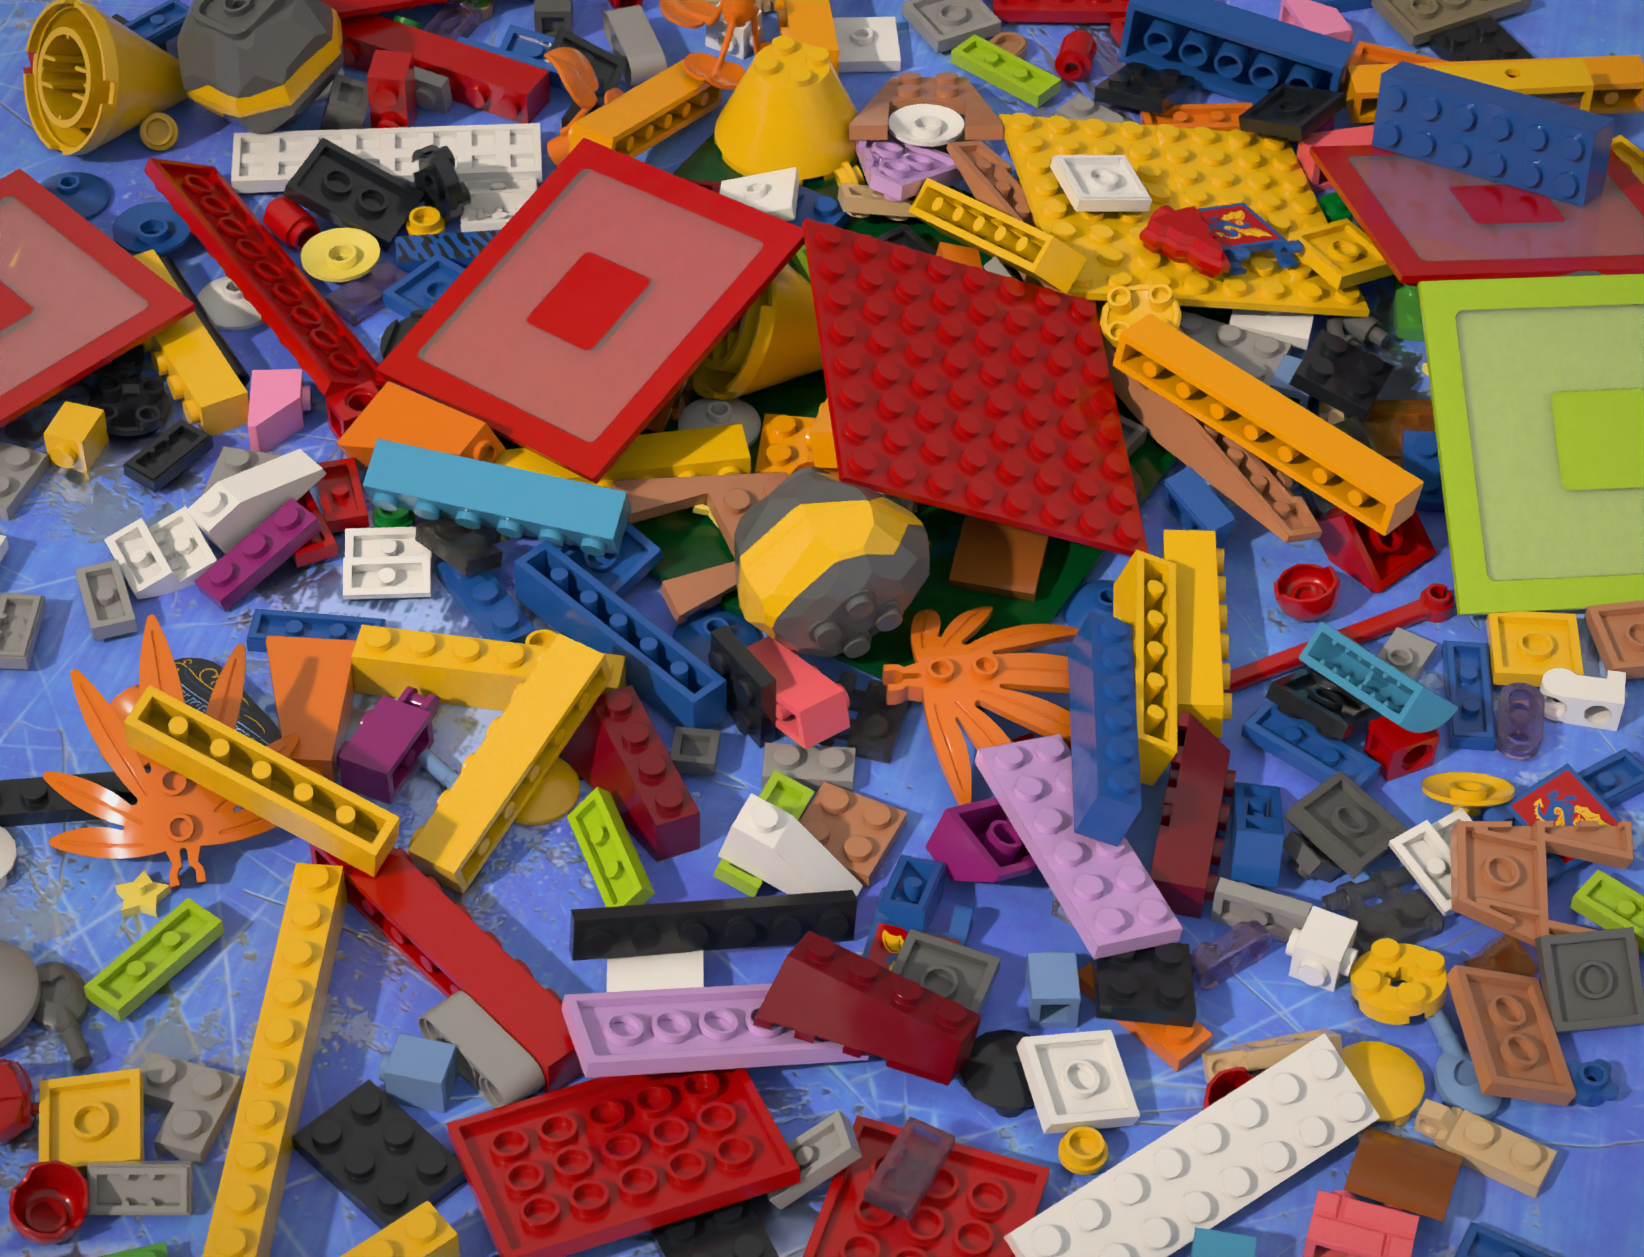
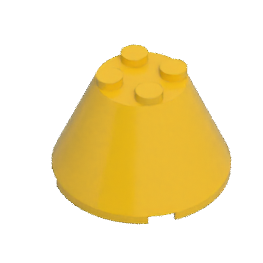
M778 36L772 40L771 45L766 46L756 54L719 114L714 128L715 145L722 152L724 162L744 176H751L797 167L800 177L799 185L803 186L804 179L823 176L824 181L835 178L834 171L841 168V163L847 161L852 167L859 160L855 150L856 140H849V124L859 113L829 60V52L825 48L797 42L789 36Z

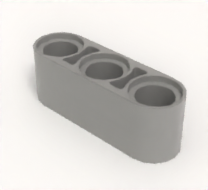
M641 5L603 11L605 36L613 54L627 62L623 75L630 87L640 85L667 69L664 52Z
M457 991L418 1017L419 1028L425 1039L456 1044L459 1075L494 1109L525 1100L545 1086L543 1072L534 1058L464 991Z

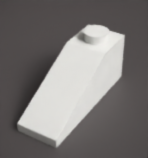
M298 449L218 481L193 503L186 512L207 538L226 554L291 498L295 501L300 499L327 473L306 453Z
M752 793L732 824L718 855L786 894L853 890L857 898L863 887L793 815Z

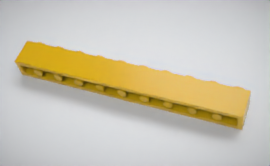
M308 863L295 864L202 1257L270 1256L293 1152L292 1136L297 1133L348 903L343 866Z

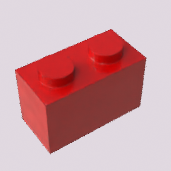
M375 50L367 75L371 128L414 127L418 112L413 53Z

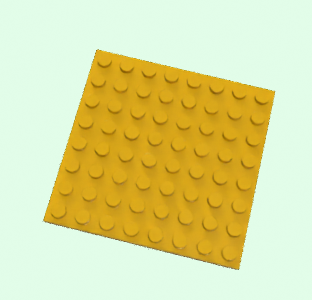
M1014 113L1013 115L999 114L998 118L1003 123V137L1037 229L1058 238L1088 258L1081 269L1078 279L1068 291V295L1087 300L1107 301L1108 292L1117 286L1129 287L1138 284L1155 285L1162 283L1172 289V294L1179 302V306L1368 317L1370 310L1358 285L1337 290L1327 284L1325 279L1311 267L1302 263L1294 253V259L1299 262L1297 267H1281L1273 249L1250 252V259L1241 260L1242 267L1247 270L1246 274L1231 276L1226 272L1215 278H1210L1199 273L1186 263L1174 262L1163 254L1152 253L1144 247L1143 242L1139 239L1141 231L1147 227L1152 214L1163 205H1169L1174 210H1179L1192 206L1199 209L1245 203L1286 240H1288L1290 233L1327 224L1324 213L1288 138L1272 135L1259 136L1257 133H1247L1239 129L1219 131L1206 127H1195L1194 129L1180 128L1170 124H1160L1158 126L1140 125L1133 121H1125L1123 123L1103 122L1095 118L1075 120L1057 115L1036 117L1025 113ZM1053 155H1125L1152 199L1149 211L1076 212L1050 168Z

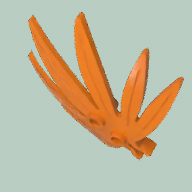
M978 607L960 614L948 625L941 637H939L941 621L936 611L922 609L914 616L910 640L915 663L905 667L899 664L883 665L882 681L883 686L887 685L886 701L887 705L900 704L905 700L923 703L926 722L935 753L958 805L971 803L972 796L970 758L965 739L958 724L976 750L1012 743L1003 730L976 706H981L1042 736L1060 734L1066 745L1071 748L1070 711L1042 698L1014 691L1069 693L1068 657L1045 653L1011 652L1073 641L1080 628L1058 624L1020 625L990 633L968 645H964L987 623L992 616L993 607Z
M151 614L146 620L141 647L139 699L147 687L151 685L185 703L179 674L169 644L156 616ZM238 644L225 663L205 712L206 715L236 730L245 682L246 649L243 644ZM73 669L70 672L78 705L93 739L111 768L138 801L137 804L130 805L115 793L94 782L70 774L46 771L43 774L44 780L69 802L93 816L124 826V830L87 827L66 831L49 839L51 847L75 855L101 859L138 858L166 852L172 863L169 871L170 887L177 888L181 887L179 873L183 869L182 850H187L189 866L196 871L197 883H207L205 869L199 863L201 846L241 841L278 827L245 808L234 812V809L239 805L149 757L151 772L146 773L138 752L126 746L124 726L105 698L79 670ZM292 733L266 747L289 758L297 747L300 736L297 733Z

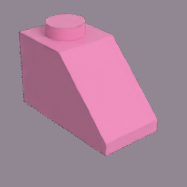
M1281 0L1279 21L1352 43V27L1349 22L1345 21L1337 8L1311 0Z
M302 369L252 370L247 426L250 449L252 451L268 452L304 428L305 411L312 410V387L304 386Z

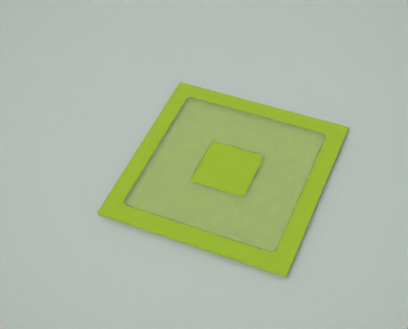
M1644 274L1420 281L1418 283L1457 615L1474 616L1517 611L1586 610L1587 606L1644 601Z

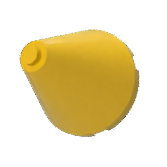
M56 0L43 9L32 27L26 51L34 52L33 74H23L25 101L34 130L40 140L50 150H60L63 152L62 155L87 154L140 125L150 114L162 113L188 97L182 82L179 59L90 3L82 0Z
M787 264L688 378L695 392L705 398L727 401L823 370L811 284Z

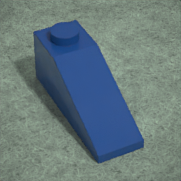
M1234 782L1230 880L1243 882L1263 890L1266 886L1278 888L1284 841L1280 787Z

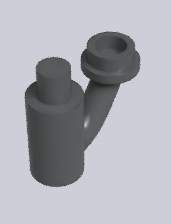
M1370 314L1368 317L1327 316V332L1342 337L1346 342L1362 349V345L1358 341L1365 345L1374 343L1384 348L1391 339V335L1382 329V322Z

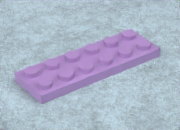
M1060 734L977 750L976 766L1093 959L1179 941L1183 927L1125 836L1118 847L1074 833L1071 751Z
M772 983L564 995L561 1008L585 1078L868 1060L869 1056L861 1055V1058L844 1054L842 1053L844 1045L819 1037H815L813 1043L793 1038L795 1030L774 1023L770 1030L753 1025L755 1016Z

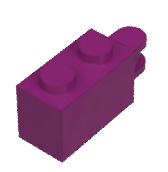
M411 686L406 687L397 700L383 695L373 710H368L363 715L359 729L352 739L345 741L338 751L336 763L340 768L342 787L391 804L418 766L417 759L420 753L425 749H430L434 743L432 720L439 708V696L429 694L427 697L420 695L418 690Z

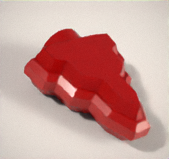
M1169 205L1159 207L1150 217L1147 227L1139 235V239L1143 242L1144 247L1152 253L1163 254L1174 262L1186 263L1199 273L1210 278H1215L1230 270L1231 264L1220 243L1215 240V235L1210 231L1209 223L1195 206L1174 210Z

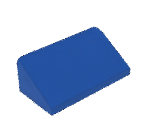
M1187 467L1164 480L1167 509L1185 530L1215 531L1216 548H1223L1235 523V516L1193 468Z
M900 855L878 904V911L907 932L911 928L927 933L943 895L946 864Z

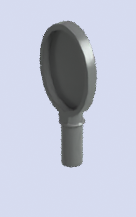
M42 963L36 967L41 980V996L32 1020L46 1031L59 1033L74 1068L77 1070L86 1069L92 1064L93 1059L81 1032L82 1027L80 1025L86 1018L89 1010V1000L84 990L85 982L74 968L65 963Z

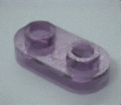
M1512 683L1505 686L1501 690L1497 704L1496 747L1503 755L1514 760H1528L1536 756L1543 739L1545 700L1543 694L1532 685Z
M1257 920L1243 921L1233 926L1227 934L1211 943L1204 942L1200 944L1190 954L1193 981L1203 990H1208L1257 963L1271 947L1273 935Z

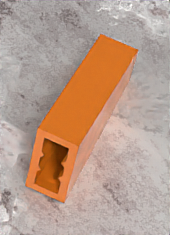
M390 381L384 385L336 442L348 458L354 457L356 467L361 471L368 470L377 438L495 463L506 449L486 422Z
M267 635V656L281 738L292 733H297L300 736V741L289 759L337 784L340 769L336 763L337 754L341 745L346 740L355 695L351 656L356 640Z

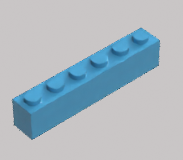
M378 438L363 482V488L373 505L383 510L397 511L399 507L413 510L417 516L428 520H438L439 516L454 519L457 524L469 529H479L480 526L495 528L500 534L511 538H521L523 534L537 537L542 543L547 540L555 547L569 544L578 546L583 552L593 556H604L605 553L619 554L632 509L628 494L625 491Z

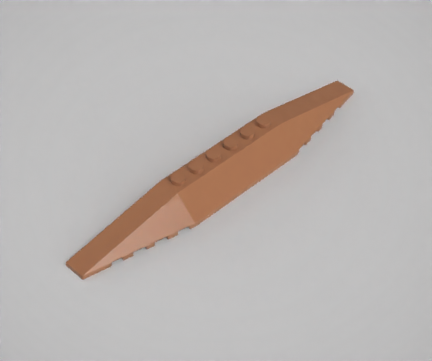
M981 140L948 142L946 149L977 201L1037 228L1021 183L1010 174L1012 166ZM1018 271L1024 282L1041 287H1047L1054 291L1060 292L1059 290ZM1088 300L1095 302L1098 319L1100 320L1102 308L1107 301ZM1102 334L1114 392L1140 423L1148 428L1147 431L1157 443L1188 467L1193 468L1198 475L1285 543L1320 538L1323 532L1303 498L1301 496H1294L1290 488L1293 482L1288 475L1112 366L1117 348L1112 346Z

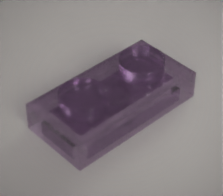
M451 0L446 3L422 30L455 41L458 36L468 38L483 22L482 9Z
M384 259L374 266L368 274L349 281L327 295L326 301L340 318L355 327L386 307L383 305L382 292L408 274Z

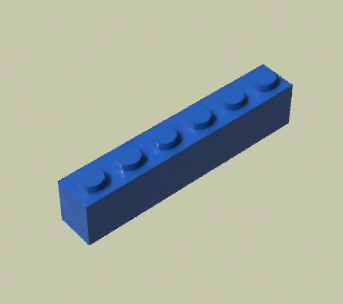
M546 540L514 561L516 599L560 634L598 652L626 656V686L632 685L640 698L674 725L710 729L727 717L726 679Z
M1090 611L1068 648L1074 833L1118 847L1142 809L1131 625L1115 617H1106Z

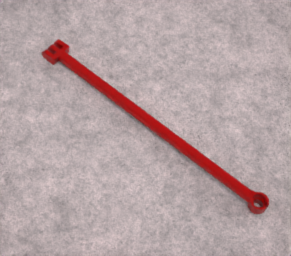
M1433 583L1421 592L1419 600L1337 631L1357 643L1363 644L1390 634L1397 627L1403 629L1425 621L1442 623L1451 617L1455 599L1451 590H1447V586ZM1308 641L1230 670V689L1223 690V693H1234L1307 665L1299 660L1298 657ZM1031 732L1010 741L1013 743L1035 739L1036 737Z

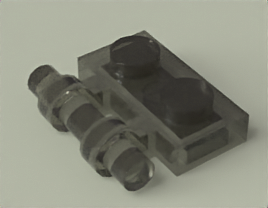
M850 671L842 672L839 680L835 681V683L841 684L848 693L850 699L848 710L858 712L856 720L849 719L850 728L819 744L822 746H832L836 738L848 741L847 747L856 748L855 757L891 764L912 701L905 700L900 704L887 705V685L883 686L882 681L870 679L866 691L857 690L855 688L857 676Z
M1405 866L1394 870L1387 867L1373 872L1370 879L1357 884L1353 881L1338 885L1335 892L1322 897V904L1325 910L1333 913L1343 909L1347 915L1345 916L1346 918L1358 921L1353 945L1354 949L1359 950L1358 959L1364 953L1371 951L1372 944L1379 939L1389 938L1398 943L1413 945L1443 933L1445 920L1423 891L1419 888L1404 894L1399 888L1412 881L1411 874ZM1375 896H1379L1383 901L1369 908L1363 902Z

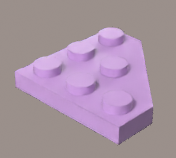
M889 131L888 140H856L855 150L869 188L883 193L884 198L889 201L905 202L907 198L916 196L927 178L947 187L952 186L955 182L964 180L949 154L931 147L904 143L896 139Z

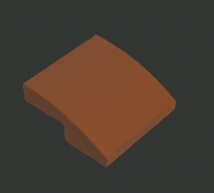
M966 515L951 568L949 586L1035 601L1050 536Z
M1367 1126L1356 1150L1344 1191L1443 1222L1463 1156Z

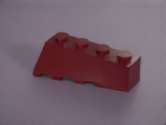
M630 685L601 694L559 756L562 755L570 763L580 781L586 780L593 789L599 787L611 793L627 831L656 862L700 849V812L633 686Z
M1185 711L1180 713L1177 731V753L1171 761L1168 786L1164 798L1150 877L1174 914L1201 919L1204 900L1214 901L1218 874L1209 873L1210 865L1220 867L1224 839L1215 837L1216 831L1226 832L1230 805L1223 804L1222 798H1232L1236 771L1228 770L1231 751L1190 712Z
M808 931L786 956L755 1016L753 1025L768 1030L771 1029L773 1023L795 1030L793 1038L813 1043L815 1037H819L844 1045L842 1050L844 1054L861 1058V1055H876L886 1058V1067L949 1086L969 1060L982 1016L955 1001H951L919 985L913 980L906 979L876 964L871 959L864 958L834 943L826 937Z

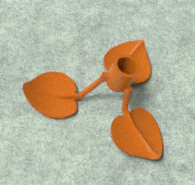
M659 0L662 14L666 19L677 25L691 29H699L704 24L713 26L719 22L721 14L724 15V21L728 24L719 57L716 58L706 53H691L687 55L683 62V68L687 74L721 89L731 90L737 87L745 74V70L736 63L725 61L735 27H743L746 22L751 20L755 56L760 50L772 44V42H760L757 20L759 8L755 6L756 0H721L718 8L705 0Z
M559 47L544 55L557 70L572 99L582 108L567 126L559 130L561 135L549 140L547 143L549 156L556 166H559L569 154L568 133L572 124L584 117L598 101L594 92L598 89L599 84L591 64L581 52L570 47ZM618 88L608 90L604 95V104L621 96L624 92Z

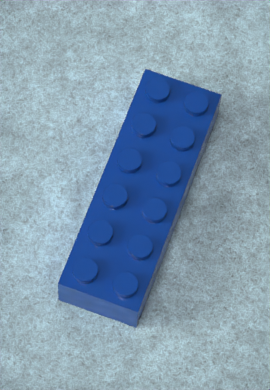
M1129 0L1117 61L1125 64L1140 62L1146 64L1147 68L1155 70L1177 69L1181 72V75L1194 77V86L1254 105L1282 83L1343 92L1347 65H1350L1355 44L1216 0Z
M1402 61L1381 73L1372 146L1584 207L1603 193L1616 119Z

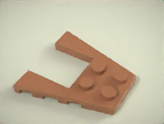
M906 72L899 74L898 77H891L849 124V140H888V122L893 112L914 104H935L950 108L959 115H965V140H1003V123L966 77H958V74L952 72L938 73L936 77H921L918 73Z
M787 472L616 480L612 483V489L627 492L632 507L628 520L630 524L707 503L735 558L734 535L740 518L750 507L768 496L789 476ZM735 561L662 581L660 592L677 625L686 622L687 616L699 609L704 608L706 611L722 601L724 595L737 589Z
M1457 821L1450 831L1451 910L1536 947L1535 939L1539 936L1598 931L1549 920L1546 852L1626 870L1634 860L1631 821H1620L1617 826H1599L1598 821H1578L1575 826H1554L1553 821H1536L1533 826H1512V821ZM1635 938L1639 959L1638 939Z

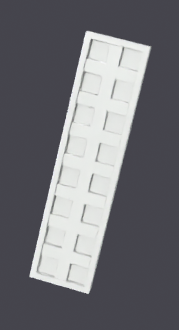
M540 123L277 131L270 133L246 132L234 133L231 185L236 193L284 192L288 182L322 137L413 187H416L413 173L420 170L419 160L412 163V155L414 151L428 145H435L438 148L443 146L449 147L455 159L454 169L459 181L536 178L537 183H543Z
M1324 1033L1013 1230L1004 1239L1016 1257H1168L1193 1240L1195 1227L1211 1229L1378 1120L1380 1116Z

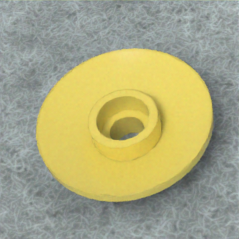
M355 228L330 229L315 235L306 242L301 251V263L304 270L316 279L327 282L351 281L368 274L376 267L381 255L380 246L371 234Z

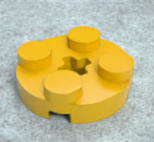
M1389 938L1379 939L1372 944L1371 951L1364 953L1352 967L1350 974L1352 997H1355L1358 1001L1359 1009L1364 1015L1381 1023L1391 1025L1410 1024V1016H1417L1424 1012L1426 1019L1436 1014L1443 1007L1448 996L1444 957L1439 952L1429 951L1417 945L1398 943ZM1401 980L1407 982H1402L1398 987L1391 986L1393 981Z

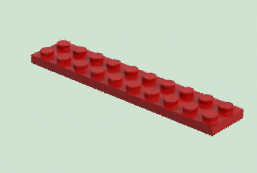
M156 158L148 159L144 172L155 184V188L164 195L172 205V209L189 226L190 232L198 237L206 247L207 253L219 263L225 271V275L240 289L243 297L261 315L262 321L269 325L280 339V343L290 351L298 361L299 367L307 372L323 395L331 396L370 380L380 391L388 381L393 382L376 371V368L379 366L377 361L214 166Z

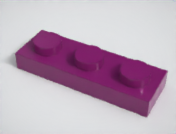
M291 498L194 582L200 592L226 612L320 532L323 527L315 515Z

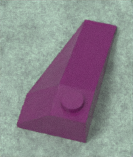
M996 797L945 809L925 846L935 861L946 864L945 874L951 881L999 882L1030 874L1037 868L1036 863Z

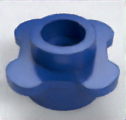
M1595 1059L1593 1062H1586L1584 1064L1576 1061L1567 1063L1577 1094L1573 1099L1575 1102L1586 1107H1596L1605 1101H1613L1617 1098L1619 1087L1612 1082L1610 1076L1612 1066L1607 1061Z

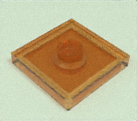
M1376 399L1363 423L1361 422L1365 446L1402 467L1401 438L1404 430L1435 432L1432 400Z

